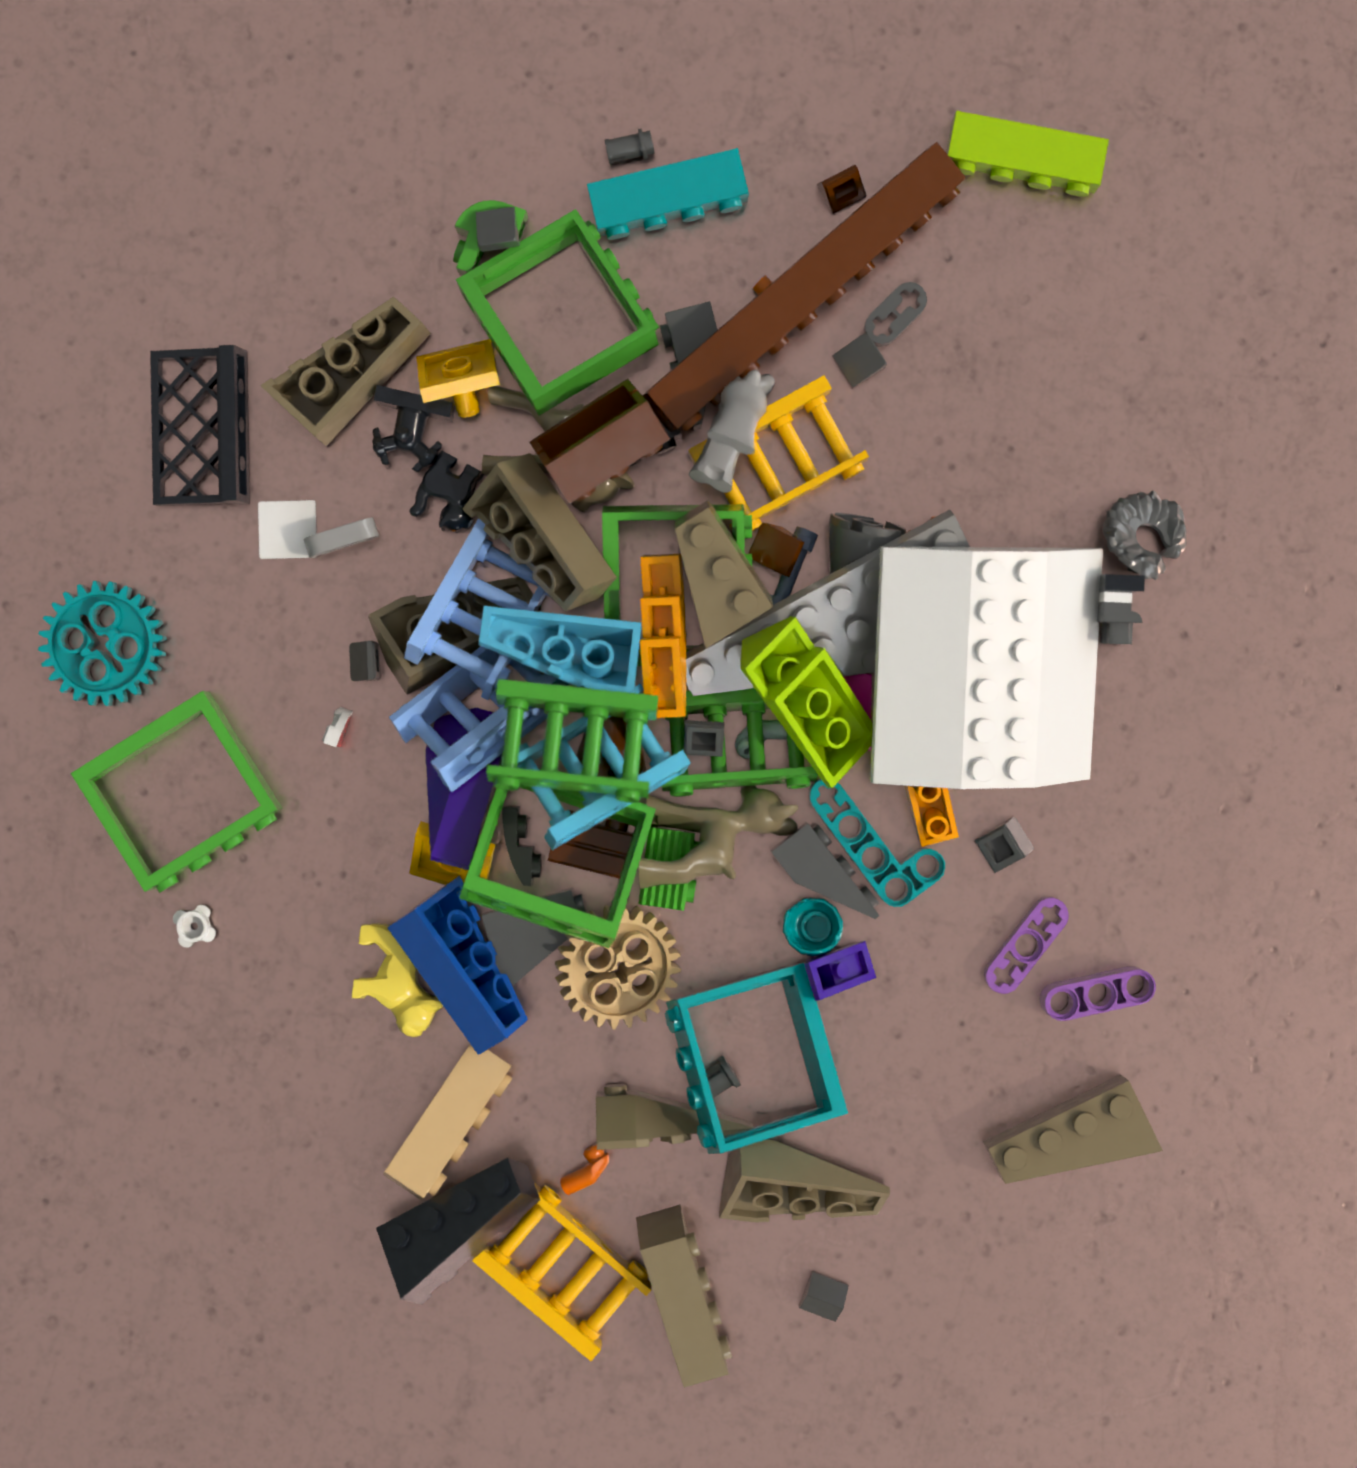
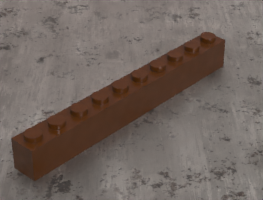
M934 143L642 395L656 416L670 432L677 430L679 427L685 432L703 417L699 410L709 401L713 406H716L720 402L722 391L730 382L738 376L743 379L751 370L759 369L761 366L756 360L767 351L773 356L789 342L785 335L797 326L800 331L806 328L818 317L814 311L824 301L828 306L836 302L847 292L843 287L847 281L853 276L857 281L861 280L876 267L872 260L878 254L883 252L887 257L904 242L900 235L909 227L914 232L932 218L928 212L937 203L944 207L961 193L957 186L966 177L939 143Z

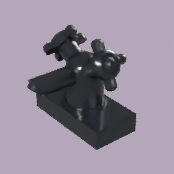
M377 385L374 401L379 406L398 411L393 435L382 438L379 427L374 428L372 431L374 436L372 440L373 450L377 457L381 459L383 465H388L390 462L387 452L398 449L402 452H411L419 459L412 468L415 472H420L422 468L429 467L435 462L442 444L437 441L429 448L422 442L427 419L432 417L453 422L456 406L453 402L441 399L423 403L422 396L419 394Z

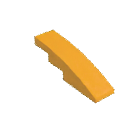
M681 553L643 555L640 557L643 597L640 598L643 638L640 640L644 694L658 695L656 718L685 717L686 625Z

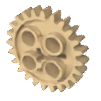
M608 905L604 906L603 917L600 918H607L609 912ZM635 906L629 915L628 909L625 907L614 942L610 948L604 947L602 955L597 959H588L589 954L593 949L603 946L565 934L571 944L570 946L558 947V950L566 959L555 961L557 969L564 972L556 976L555 979L559 986H565L560 991V994L564 1000H570L568 1006L573 1012L580 1010L579 1015L583 1021L586 1022L593 1016L594 1023L600 1028L607 1019L611 1028L616 1030L619 1019H623L628 1028H631L634 1016L637 1015L640 1020L646 1022L645 1011L647 1009L659 1013L660 1010L656 1001L658 999L663 1001L670 1000L664 990L666 987H677L678 984L670 975L681 972L680 967L671 961L681 956L676 948H671L676 943L675 938L671 934H666L668 928L662 921L656 924L657 918L653 913L649 912L643 917V911L638 906ZM593 911L589 912V914L597 916ZM641 938V942L636 949L626 950L627 944L632 939ZM651 957L649 962L644 963V961ZM623 962V963H620V964H619V970L616 971V972H613V971L617 970V963ZM593 971L587 977L585 976L586 972ZM647 974L643 984L632 986L637 976ZM610 983L606 993L595 995L596 989L601 984Z

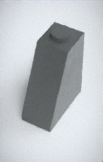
M573 888L541 896L543 899L587 913L582 894L575 896ZM496 910L481 915L488 941L492 942L497 953L495 963L498 970L502 974H507L512 986L568 939L564 933Z

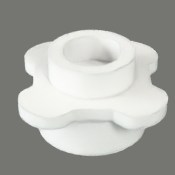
M198 905L195 910L188 912L179 910L174 914L173 922L176 924L179 935L178 942L181 946L188 948L194 942L202 940L211 942L215 938L216 930L211 927L209 920L211 911L207 906ZM193 922L197 923L198 928L196 930H193L191 928V924Z

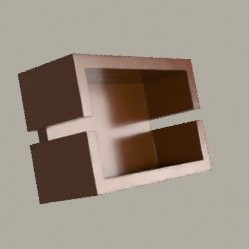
M627 378L529 443L570 504L575 500L580 501L594 493L596 487L607 479H615L622 476L629 469V465L638 459L656 454L662 448L663 443L670 440L647 400Z

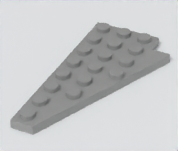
M948 510L882 547L970 546L955 515L951 510ZM880 548L774 604L771 609L706 649L705 643H702L687 651L686 685L692 695L698 696L754 688L740 669L742 639L790 616L797 618L815 647L826 649L842 676L874 673Z

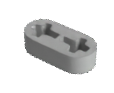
M371 517L311 535L303 540L308 556L312 558L374 539L379 534L374 518Z

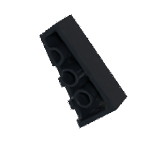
M507 1157L376 1228L401 1300L423 1305L433 1296L431 1293L443 1282H449L458 1274L457 1270L472 1256L477 1257L487 1248L486 1244L499 1232L504 1233L540 1201L526 1164Z

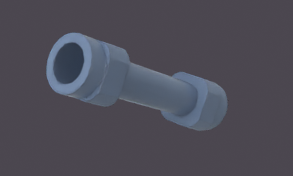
M796 527L794 535L805 543L790 577L781 575L775 593L771 595L773 605L790 596L807 553L812 552L818 534L801 527Z

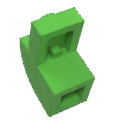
M495 200L482 201L470 206L460 215L455 228L459 235L467 237L466 241H459L453 257V262L458 263L456 269L460 276L478 267L484 254L478 248L476 212L513 207V205ZM515 207L519 241H521L529 218L526 210Z

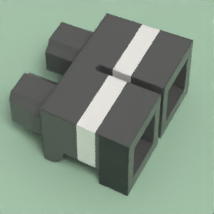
M1100 575L1097 622H1101V644H1132L1133 623H1142L1141 616L1137 612L1131 611L1132 593L1144 592L1145 576Z

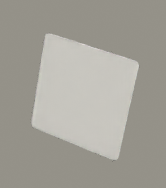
M314 500L263 501L258 503L260 559L309 558L303 539L316 534V503Z

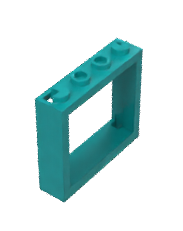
M804 963L791 965L666 1002L668 1008L665 1012L666 1023L670 1032L675 1033L678 1049H676L677 1063L680 1069L686 1073L689 1087L686 1088L687 1099L691 1108L697 1112L700 1123L697 1126V1135L702 1147L707 1148L708 1154L725 1153L848 1114L818 1004L814 999ZM782 981L817 1108L723 1136L688 1008Z

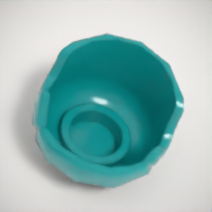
M804 898L787 910L784 915L783 933L789 945L800 954L812 957L823 955L831 951L842 938L843 920L837 908L825 899Z

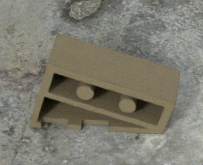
M709 500L675 520V532L707 649L773 607L772 597Z

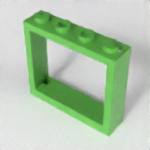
M576 209L520 241V246L508 248L456 279L463 298L538 416L659 345L655 330L659 329V325L653 318L651 310L649 308L641 309L636 301L640 296L634 284L629 278L622 280L616 271L620 269V265L610 248L603 251L597 242L601 237L595 225L590 220L584 222ZM578 242L632 324L635 332L548 384L541 386L485 298V295L571 244Z
M744 504L712 505L721 519H732V537L752 566V554H745L744 538H752V515H744ZM699 505L603 506V558L617 577L604 592V619L621 620L619 521L677 520ZM698 645L686 646V652ZM641 650L639 651L638 666H642Z
M210 691L199 692L71 773L144 892L156 888L161 893L167 888L172 887L179 882L176 877L177 874L187 868L193 873L212 861L209 854L222 847L224 852L236 847L244 841L241 834L252 827H255L258 832L276 821L277 818L274 814L283 809ZM204 714L261 806L156 872L151 873L95 784V781Z
M519 785L520 788L534 792L531 786ZM496 788L459 898L610 948L620 926L656 808L641 802H635L608 817L635 826L607 918L603 919L479 877L508 790ZM551 788L558 801L579 808L585 807L582 803L585 799L580 791Z

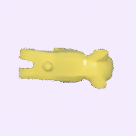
M381 923L362 924L359 944L373 945L376 943L385 952L386 957L376 977L354 979L352 998L374 997L392 1011L396 1018V1024L402 1033L410 1037L421 1036L422 1032L430 1026L435 1013L444 1006L437 997L432 996L420 986L418 970L387 927L389 925Z

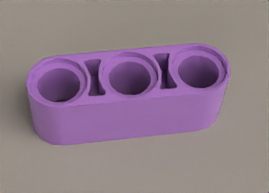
M1128 966L1051 983L1042 990L1040 1005L1052 1018L1059 1021H1067L1144 1004L1154 996L1156 983L1148 972L1135 966ZM1140 975L1144 981L1143 989L1136 995L1128 994L1126 989L1128 980L1132 976ZM1097 983H1102L1106 988L1105 998L1099 1003H1091L1088 997L1090 988ZM1057 992H1066L1069 1000L1067 1007L1061 1011H1053L1050 1006L1052 996Z

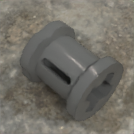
M724 1055L718 1058L719 1063L705 1071L713 1098L732 1086L736 1088L741 1086L740 1080Z

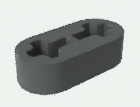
M913 282L901 284L869 315L864 325V333L868 332L876 346L882 347L892 343L921 315L927 303V295L923 287ZM904 292L905 295L909 296L915 293L918 296L915 302L918 308L914 309L909 306L900 314L896 310L903 300L900 294ZM890 315L895 319L888 328L891 335L888 337L883 333L878 337L874 335L873 331L876 327L873 323L874 320L882 323Z

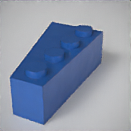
M459 875L387 928L479 1055L507 1039L528 1018L507 974H502L498 970L495 963L496 950L492 942H485L476 923L481 919L475 906L469 907L466 900L459 898L464 884Z

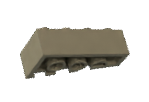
M531 453L497 463L463 507V510L471 518L477 516L485 524L483 530L493 540L500 538L511 549L509 556L518 565L526 564L533 571L532 579L565 612L599 599L617 578Z
M1122 1075L983 1141L999 1176L1005 1184L1163 1151L1129 1080Z
M676 1205L636 1217L640 1252L683 1387L728 1375L726 1359L732 1358L727 1336L719 1337L716 1325L722 1324L716 1301L709 1302L706 1291L711 1290L709 1278L705 1267L699 1268L696 1256L700 1255V1250L694 1232L688 1233L681 1206Z

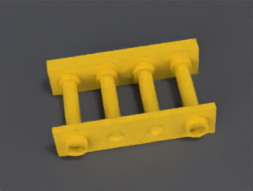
M825 375L768 405L765 414L757 422L754 432L755 451L747 456L772 501L751 512L734 479L732 490L724 493L729 504H744V515H752V532L762 524L760 519L840 475H842L845 481L865 470L862 463L866 462L869 458L868 453L864 450L855 456L852 455L825 406L828 402L825 396L829 395L832 389ZM803 408L806 409L807 413L812 412L840 463L820 475L791 424L794 421L791 415ZM770 426L773 431L779 432L806 482L788 493H785L757 442L760 439L757 433ZM707 439L688 449V455L694 465L700 457ZM731 523V524H729V527H728V528H729V530H730V532H731V534H732V523Z
M535 1184L540 1201L527 1211L499 1245L494 1244L491 1247L489 1244H486L487 1248L477 1257H473L472 1261L591 1362L601 1351L602 1340L598 1338L601 1335L599 1330L635 1287L645 1296L650 1293L652 1286L648 1279L647 1270L635 1260L631 1263L627 1262L561 1206L560 1202L562 1199L554 1190L546 1185L541 1189ZM549 1213L564 1226V1229L529 1270L524 1269L520 1272L510 1263L512 1260L510 1255L543 1216ZM577 1237L594 1253L558 1295L553 1294L550 1297L539 1288L542 1285L540 1280ZM608 1263L623 1276V1279L588 1320L583 1319L579 1322L569 1313L571 1310L570 1304L603 1265Z

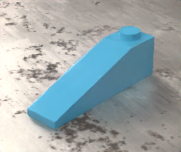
M484 606L479 645L580 688L634 693L642 623Z

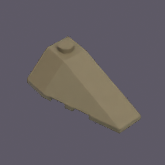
M520 577L487 582L528 604L534 595L524 579ZM460 591L455 599V602L459 603L458 608L480 619L483 616L484 606L500 607L470 591L466 594ZM415 595L402 597L368 615L385 661L406 695L440 678L457 665L435 653H432L431 656L425 653L418 665L404 658L407 642L434 595L418 598ZM442 622L437 633L441 634L440 639L470 654L481 647L479 645V635L453 622L449 624Z
M626 1084L605 1085L604 1091L597 1092L596 1094L597 1150L649 1147V1142H652L653 1138L659 1137L661 1141L671 1144L684 1143V1141L692 1139L691 1134H697V1126L700 1123L696 1110H693L690 1104L639 1090H627ZM717 1112L723 1136L753 1128L752 1121Z

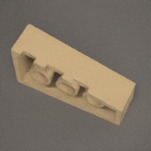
M470 1044L383 1175L420 1200L427 1193L435 1196L447 1178L446 1175L441 1173L450 1159L457 1163L469 1145L463 1138L471 1126L477 1130L481 1127L491 1111L485 1105L493 1094L500 1098L512 1080V1077L507 1075L511 1065L489 1050L478 1055Z

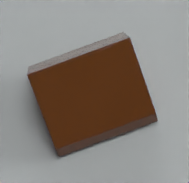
M856 165L817 184L832 213L867 196Z

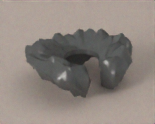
M1153 490L1149 494L1139 492L1128 495L1126 499L1119 498L1117 502L1112 504L1111 509L1106 511L1107 519L1103 524L1102 530L1107 540L1109 551L1119 557V561L1127 567L1128 571L1145 576V579L1152 578L1157 580L1158 576L1166 571V565L1162 557L1177 559L1186 547L1187 530L1184 524L1182 508L1176 501L1161 500ZM1150 526L1159 533L1165 547L1160 554L1145 550L1140 546L1136 538L1138 527Z

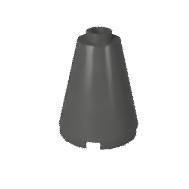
M831 513L829 518V575L875 551L880 546L882 547L906 533V528L887 521L885 528H883L884 524L874 521V518L849 513Z

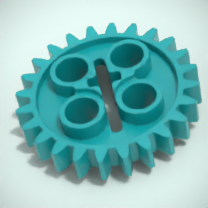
M93 581L91 592H89L85 585L78 584L77 597L65 591L63 593L66 601L65 605L55 602L51 604L57 615L55 617H43L51 625L50 630H43L38 633V635L48 639V644L38 647V651L49 653L50 656L41 665L42 667L55 668V671L48 679L50 681L63 679L64 681L59 690L61 693H67L74 688L73 700L81 701L87 694L88 705L96 706L100 696L105 706H112L114 695H116L121 703L128 702V690L134 695L140 696L142 692L138 683L141 681L142 683L152 685L154 682L147 673L149 670L161 671L162 669L153 662L154 658L166 656V652L156 648V643L167 640L166 636L155 634V629L163 625V621L150 620L149 618L156 608L154 606L141 607L145 600L144 595L138 594L130 599L131 587L124 586L117 594V583L111 581L107 584L105 591L99 581ZM110 606L115 612V619L110 626L104 627L99 621V615L103 608ZM83 615L88 617L97 635L109 638L105 646L123 666L122 672H118L108 652L96 649L100 641L83 623ZM79 629L83 634V643L79 648L73 650L68 644V636L72 630ZM132 637L137 643L138 650L132 658L127 659L122 654L121 646L126 639ZM97 660H101L106 667L105 676L99 681H95L90 674L91 665Z

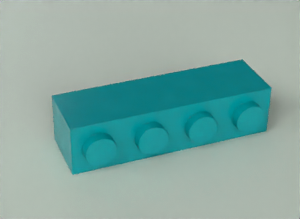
M738 148L587 184L597 230L600 237L607 235L608 240L626 237L630 234L629 230L644 227L645 231L661 229L668 225L667 221L681 217L683 222L695 221L705 217L704 212L720 209V213L733 212L743 207L742 203L748 202L749 197Z

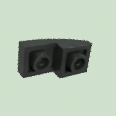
M502 807L504 837L511 863L523 886H532L534 877L541 876V854H534L533 845H519V838H526L527 815H520V807Z

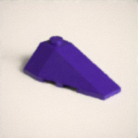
M480 708L469 709L480 722L494 713ZM452 714L438 718L433 726V729L449 746L468 733ZM426 746L425 763L427 770L430 860L469 870L494 793L495 782H488L487 766H485L451 792L443 784L431 764V761L437 755ZM502 754L488 765L501 767Z

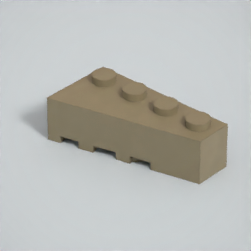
M393 296L353 323L352 328L337 338L333 336L321 345L322 348L304 360L299 359L288 367L289 370L275 379H269L260 386L312 435L327 446L374 396L377 385L383 386L431 333L415 315Z

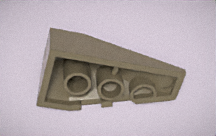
M766 1139L730 1152L727 1160L719 1218L757 1223L769 1222V1215L792 1214L793 1220H804L805 1214L813 1212H826L831 1218L878 1215L890 1195V1187L778 1141Z

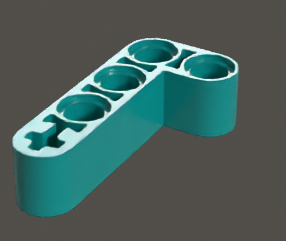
M822 779L815 781L810 786L808 800L811 806L877 895L886 904L893 907H902L939 881L944 875L946 868L943 856L930 848H919L898 862L839 783L833 787L836 792L832 795V799L839 807L845 801L848 808L837 812L831 821L827 817V814L834 812L830 805L826 802L819 804L816 800L820 796L818 791L820 786L823 785L826 789L830 788L825 785ZM846 816H854L858 819L860 828L853 837H844L839 831V823ZM869 847H877L882 852V861L875 868H867L862 862L863 852ZM924 855H931L936 861V869L929 876H921L916 869L917 861ZM893 878H900L905 883V892L898 899L888 898L885 893L886 884Z

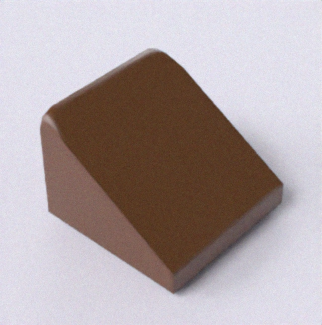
M764 522L760 525L748 554H752L754 561L784 576L790 577L805 542L781 526Z

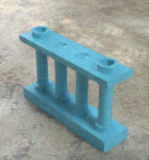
M640 683L635 686L634 693L643 694L644 690ZM584 716L562 728L559 759L569 774L581 775L582 764L568 741L586 731L587 718ZM643 725L641 745L651 759L649 763L651 769L638 775V781L649 782V793L683 774L691 762L683 750L671 756L669 751L664 752L648 725ZM603 727L600 752L617 779H622L624 759ZM545 739L531 747L527 743L520 745L517 768L539 770L534 761L543 756ZM531 786L551 818L549 821L551 827L548 828L544 838L552 850L632 804L616 800V795L580 791L585 799L582 802L585 807L571 814L569 810L565 811L551 788Z

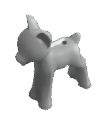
M751 370L743 379L738 376L724 388L718 403L719 411L714 416L711 428L707 432L708 439L705 447L689 472L691 479L699 483L710 484L716 490L724 493L732 490L733 475L739 454L748 455L753 454L755 451L754 432L758 420L766 412V396L775 384L772 375H760L759 371Z

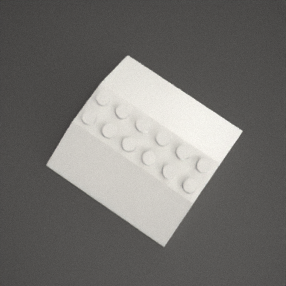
M880 546L871 783L952 789L1035 788L1090 779L1099 630L1097 618L1103 560L1102 548Z

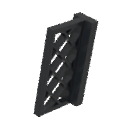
M219 345V348L150 351L153 505L250 504L247 350L236 345ZM204 358H216L217 372L206 382L195 369ZM175 359L184 370L170 384L162 376V360ZM183 359H193V360L188 364V363H187L186 361H184ZM189 375L203 386L190 402L177 391ZM216 384H217V392L213 389ZM210 393L217 400V411L207 421L195 408ZM171 395L185 407L172 422L163 415V404ZM191 413L204 426L189 441L177 428ZM217 422H218V431L214 428V426L216 425ZM210 431L218 439V450L208 460L196 446ZM173 433L186 446L171 461L164 454L163 443ZM192 451L204 465L190 480L178 466ZM217 461H218V469L214 466V465L217 463ZM209 470L219 479V495H206L196 486ZM174 471L186 485L176 496L164 497V481ZM191 490H193L197 494L194 496H187Z

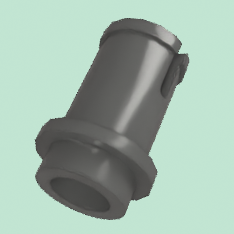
M641 128L638 129L636 134L605 139L610 164L644 156L645 160L648 159V155L655 154L650 130L642 132Z

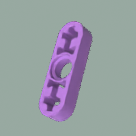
M1044 897L1032 906L985 968V982L992 990L997 993L1007 994L1014 991L1067 924L1069 913L1062 901L1053 897ZM1056 905L1058 909L1055 914L1059 919L1056 923L1048 921L1041 930L1048 932V935L1043 939L1039 932L1027 926L1031 921L1039 926L1044 919L1043 913L1040 912L1044 906L1051 909ZM1024 934L1032 935L1037 942L1035 952L1029 956H1021L1015 947L1017 939ZM1009 951L1016 960L1025 963V965L1020 970L1014 964L1008 972L1012 980L1008 984L1000 982L996 985L994 982L997 977L993 971L997 967L1000 969L1007 967L1010 960L1004 958V955Z

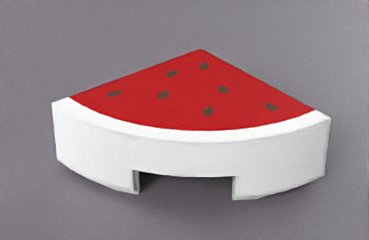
M343 707L335 710L332 725L327 726L322 739L323 743L333 747L342 746L353 713L352 710Z

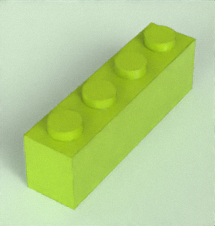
M956 111L951 123L946 153L964 175H974L975 171L990 174V179L999 182H1012L1014 178L1028 181V186L1032 188L1047 190L1051 186L1066 188L1065 192L1067 194L1086 197L1089 193H1095L1101 185L1109 139Z

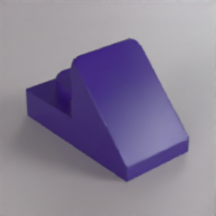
M866 941L856 942L820 956L807 957L804 962L815 1001L822 1000L876 978Z

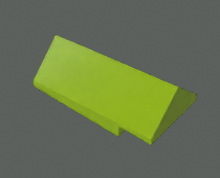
M790 616L742 639L740 669L828 788H833L872 746V721L826 649L813 645L796 617Z

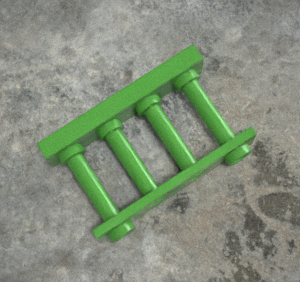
M498 679L496 690L497 703L504 705V709L508 710L501 767L487 765L488 782H495L496 788L504 790H518L519 785L612 794L616 795V800L630 803L639 802L640 797L648 798L649 782L638 781L643 725L647 724L648 720L656 721L658 695ZM528 708L544 709V713L548 715L541 771L517 768L523 713L527 712ZM568 712L584 713V717L587 718L581 775L557 772L563 717L567 716ZM608 716L624 717V722L627 723L622 779L597 777L603 721L607 720Z
M755 688L693 696L690 691H686V716L665 718V720L669 721L671 756L681 750L684 751L685 720L688 719V714L704 713V717L708 718V722H724L723 717L727 716V712L742 711V714L747 717L750 771L727 772L724 735L723 757L710 756L712 773L688 775L687 768L683 774L662 785V792L670 791V796L693 795V790L785 783L789 789H801L809 787L810 782L817 781L818 774L813 767H805L804 755L788 733L789 768L766 770L762 714L766 713L765 709L770 708Z

